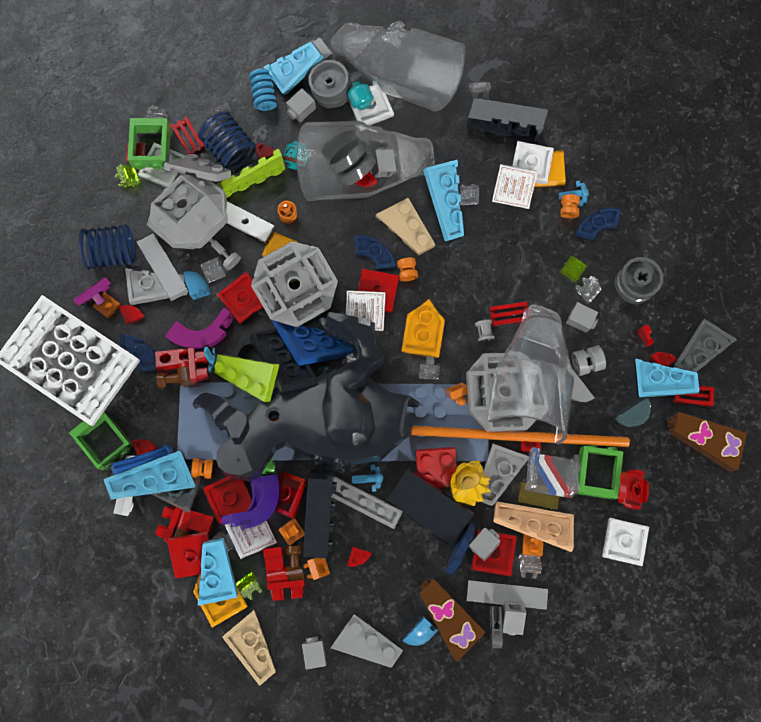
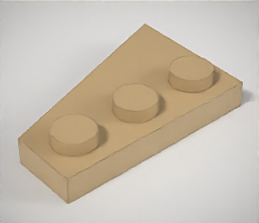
M409 198L376 214L377 219L386 224L392 232L396 233L418 255L435 247V243Z
M254 610L222 636V638L260 686L276 672Z

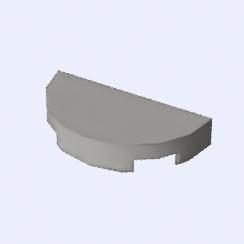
M570 368L565 373L563 380V389L566 395L578 402L593 400L594 396L573 369Z

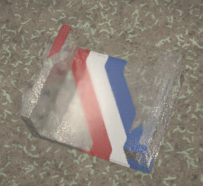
M532 447L529 453L530 458L528 459L526 491L572 498L576 492H579L580 481H577L578 474L581 472L579 455H575L572 460L542 455L540 454V448Z

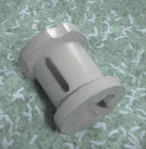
M482 320L475 323L479 333L478 342H488L495 339L491 330L492 320Z

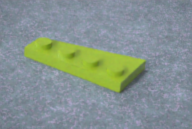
M280 150L273 151L274 156L268 159L263 157L258 160L259 163L255 167L247 166L242 169L239 176L232 175L231 178L225 179L216 185L225 192L228 198L234 192L244 191L254 183L258 184L265 181L267 177L281 174L285 167Z
M221 354L217 355L213 373L258 399L269 402L279 364Z

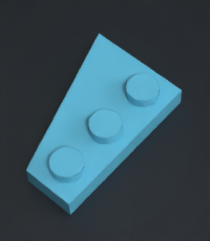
M309 42L292 51V54L277 59V62L271 65L264 66V69L270 71L269 75L272 76V80L282 94L287 95L324 56L314 43Z
M635 359L639 398L699 393L698 374L696 372Z
M224 538L203 543L198 605L237 598L238 596Z

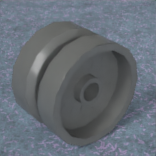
M324 60L317 63L311 69L309 85L315 101L320 106L328 109L338 108L349 100L347 92L351 89V82L345 66L335 60Z
M359 138L342 146L330 158L327 164L334 173H339L338 178L344 186L352 185L360 180L376 163V159L369 151L364 152L366 146Z
M647 257L631 259L616 276L615 288L618 295L623 300L632 304L648 301L662 286V270L654 260Z

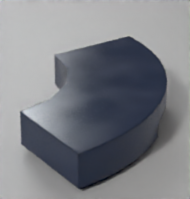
M605 208L592 213L582 221L575 235L594 240L596 234L606 228L616 229L621 209Z
M354 235L356 255L370 258L375 263L377 270L396 268L393 255L386 246L375 238Z
M120 334V347L140 360L138 363L139 370L157 371L154 350L139 337L130 334Z
M472 521L464 529L448 561L445 572L451 575L462 563L465 552L475 536L476 524Z

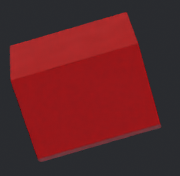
M281 471L278 478L279 498L274 511L294 519L307 490L308 481Z

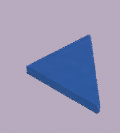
M271 320L298 366L357 355L355 348L351 347L350 344L341 341L339 338L326 335L325 331L312 326L311 328L303 325L294 327Z

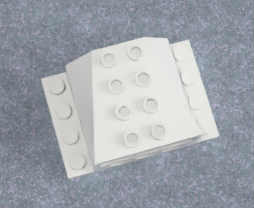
M43 295L0 351V365L91 426L95 425L140 362L138 358Z

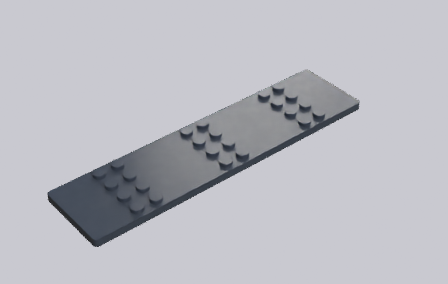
M199 382V387H193V385L183 387L180 385L177 451H181L184 460H193V457L200 458V460H216L219 447L231 439L226 430L220 431L219 427H216L213 418L206 410L200 407L194 409L193 402L200 394L210 393L218 395L231 407L240 410L244 414H250L262 400L232 383ZM379 384L390 393L408 395L419 402V407H407L405 421L411 425L484 429L469 412L468 394L464 395L467 403L459 406V404L455 403V400H451L446 396L445 389L457 384ZM274 415L271 418H279V416ZM409 435L381 461H416V449L455 447L456 462H486L489 456L488 439ZM286 446L277 450L273 455V460L313 461Z

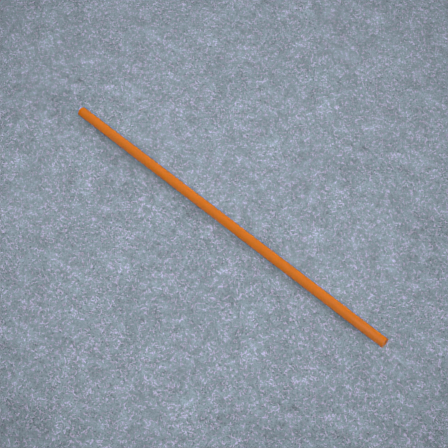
M270 418V421H277L279 418ZM412 425L413 431L411 434L629 447L630 443L629 437L524 431L487 432L485 429Z

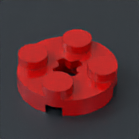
M630 469L620 474L621 482L618 501L629 509L642 508L640 505L646 503L648 499L649 483L644 480L643 475L645 473L642 470Z

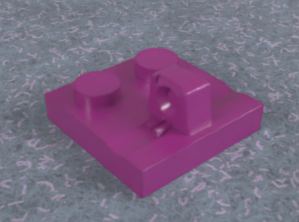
M105 276L75 297L74 302L79 306L82 303L86 305L94 300L97 305H100L105 301L101 294L110 288L109 285L112 281L108 276Z

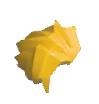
M479 461L462 463L456 468V472L451 479V491L456 502L475 506L476 502L484 501L483 493L491 492L488 487L490 478L484 473Z

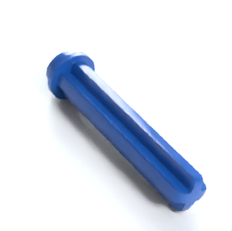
M163 445L160 449L112 463L111 470L116 475L174 452L171 446Z

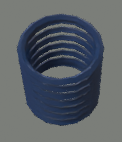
M227 111L212 115L199 129V140L204 142L205 147H208L209 152H212L213 157L217 158V162H220L223 168L234 171L246 164L255 153L256 144L251 141V138L247 136V133L243 131L242 127L239 126L238 122ZM227 118H228V120H227L226 122H223V123L219 124L218 126L214 127V128L208 133V135H207L205 138H203V135L205 134V132H206L213 124H215L216 122H218V121H220V120H223V119H227ZM226 133L220 140L216 141L221 135ZM229 139L224 145L219 147L224 141ZM247 146L246 150L239 158H237L232 163L227 164L229 160L233 159L237 154H239V152L244 147ZM250 147H253L252 152L243 162L233 168H228L242 160L250 150Z
M121 224L118 227L113 225L111 228L105 226L103 229L98 227L96 230L90 228L89 231L86 228L80 230L78 237L79 252L86 269H96L97 266L102 269L104 265L109 268L112 264L117 267L119 263L124 266L126 262L129 265L134 264V238L127 224H124V226ZM113 229L116 231V236L113 234ZM84 234L86 236L89 266L86 263L83 251ZM105 242H106V247H107V252H108V260H107V256H106ZM112 242H113L114 251H115V259H114V254H113ZM98 243H99L100 253H101V262H100L99 253H98Z

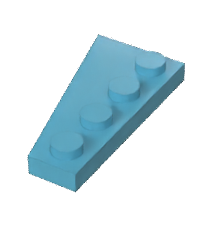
M458 160L423 169L445 241L464 236L462 211H460L459 205L461 195L458 194L459 175H457L456 170Z
M181 451L103 479L111 500L195 487Z

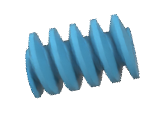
M256 69L249 74L254 107L262 111L273 110L277 107V103L274 102L276 97L274 96L275 91L272 89L274 86L271 82L272 76L268 75L270 71L267 69Z

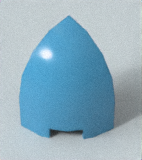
M193 271L184 272L186 285L193 300L211 294L209 285L202 275Z
M423 616L402 641L413 646L423 645L435 635L438 629Z

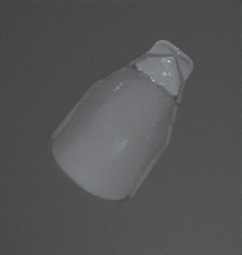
M350 22L344 24L330 41L332 50L342 54L346 61L380 91L433 112L442 110L450 102L460 83L465 64V45L463 43L417 28H411L410 31L400 30V27H394V30H386L383 26H365Z
M362 121L307 122L302 125L299 131L297 141V172L301 190L307 201L368 198L414 177L425 176L423 169L435 166L433 145L429 139L414 138L394 131L390 132L378 126L367 125ZM359 138L366 146L364 152L369 151L372 154L377 148L385 147L387 150L393 149L396 172L391 177H376L378 183L370 187H361L356 184L344 186L338 178L339 173H334L327 164L330 158L342 146Z
M533 304L525 309L523 321L514 335L512 343L505 351L503 359L496 368L488 421L493 422L503 417H525L544 421L557 427L555 443L560 444L568 435L574 377L560 316L553 310Z

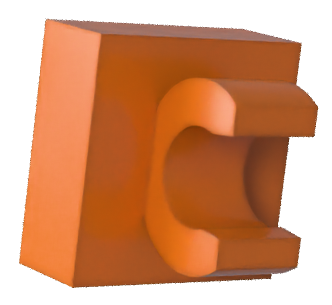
M104 292L101 296L105 301L100 305L95 303L93 307L109 319L121 304Z
M459 383L445 389L446 396L451 400H455V403L459 404V406L467 403L464 396L468 394L466 384Z
M296 518L278 529L289 546L305 536V532Z
M523 534L522 554L543 556V541Z
M314 558L308 560V563L304 565V568L309 567L311 574L307 576L309 579L313 578L315 580L330 574L325 558Z

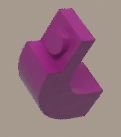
M223 308L214 322L208 328L200 331L187 329L176 321L165 337L182 349L194 348L195 351H204L205 347L211 349L228 336L223 329L230 326L233 316L230 311Z

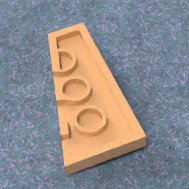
M496 501L493 522L567 551H573V514Z

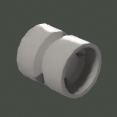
M599 345L588 348L586 352L582 349L571 354L572 364L578 376L589 374L591 370L597 372L606 369L605 356Z

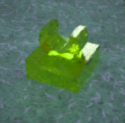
M123 164L116 167L118 173H116L115 178L121 180V183L118 184L119 187L136 186L140 183L134 167Z
M571 256L560 272L576 282L587 265Z
M250 572L236 583L238 591L243 598L247 596L248 599L252 600L253 596L251 593L254 590H257L259 593L262 592L257 577L253 572Z

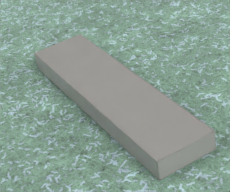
M151 234L137 241L139 248L170 300L173 301L188 293L187 288L155 235Z
M334 476V482H337L336 494H333V498L393 529L395 528L403 511Z
M468 580L466 601L504 605V601L524 603L527 608L547 610L548 589Z

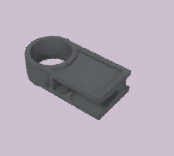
M489 606L491 648H502V607Z

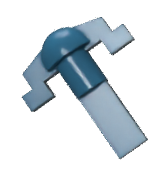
M576 181V186L580 187L581 190L559 193V200H561L563 195L574 194L582 197L579 206H583V203H587L589 191L584 183Z
M205 347L204 355L209 366L208 373H213L217 358L216 349L212 348V352H210L208 347Z
M371 465V471H375V474L352 476V483L376 482V485H372V492H376V489L381 487L383 475L379 467Z

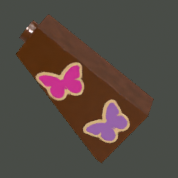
M681 412L670 416L668 433L727 471L732 472L739 469L747 436L746 432Z
M427 578L419 586L421 589L419 594L452 657L458 662L486 632L433 578L430 581Z

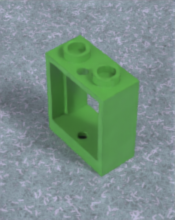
M130 118L128 162L132 167L139 170L145 168L161 170L164 168V163L170 161L171 125L167 118ZM137 133H162L161 156H136Z
M106 410L94 426L83 421L69 432L96 468L100 470L110 469L116 459L120 456L121 458L130 453V448L133 447L131 441ZM106 420L124 444L102 461L84 437Z
M598 445L580 447L575 494L612 500L618 499L623 452L617 451L616 447L606 446L605 449L598 448ZM588 453L615 457L611 490L585 486Z

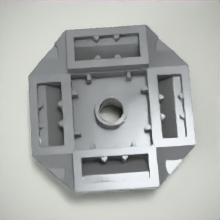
M196 174L180 175L151 203L147 226L172 248H202L228 222L226 194L212 181L197 178Z
M292 241L258 260L251 287L271 320L299 327L331 308L338 280L318 247ZM292 280H297L300 283V287L293 290L289 287V283Z
M483 353L466 372L469 412L487 432L528 430L547 409L544 371L522 353ZM500 388L505 390L506 397L500 394Z

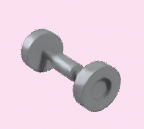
M212 238L209 240L212 243L211 246L226 258L223 266L227 270L232 269L240 261L241 257L236 252L229 256L218 241H214Z

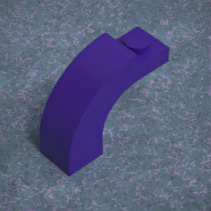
M277 474L262 476L250 481L253 494L250 507L245 512L221 517L223 525L231 524V527L241 526V529L244 530L264 523L273 514L278 503L279 483Z

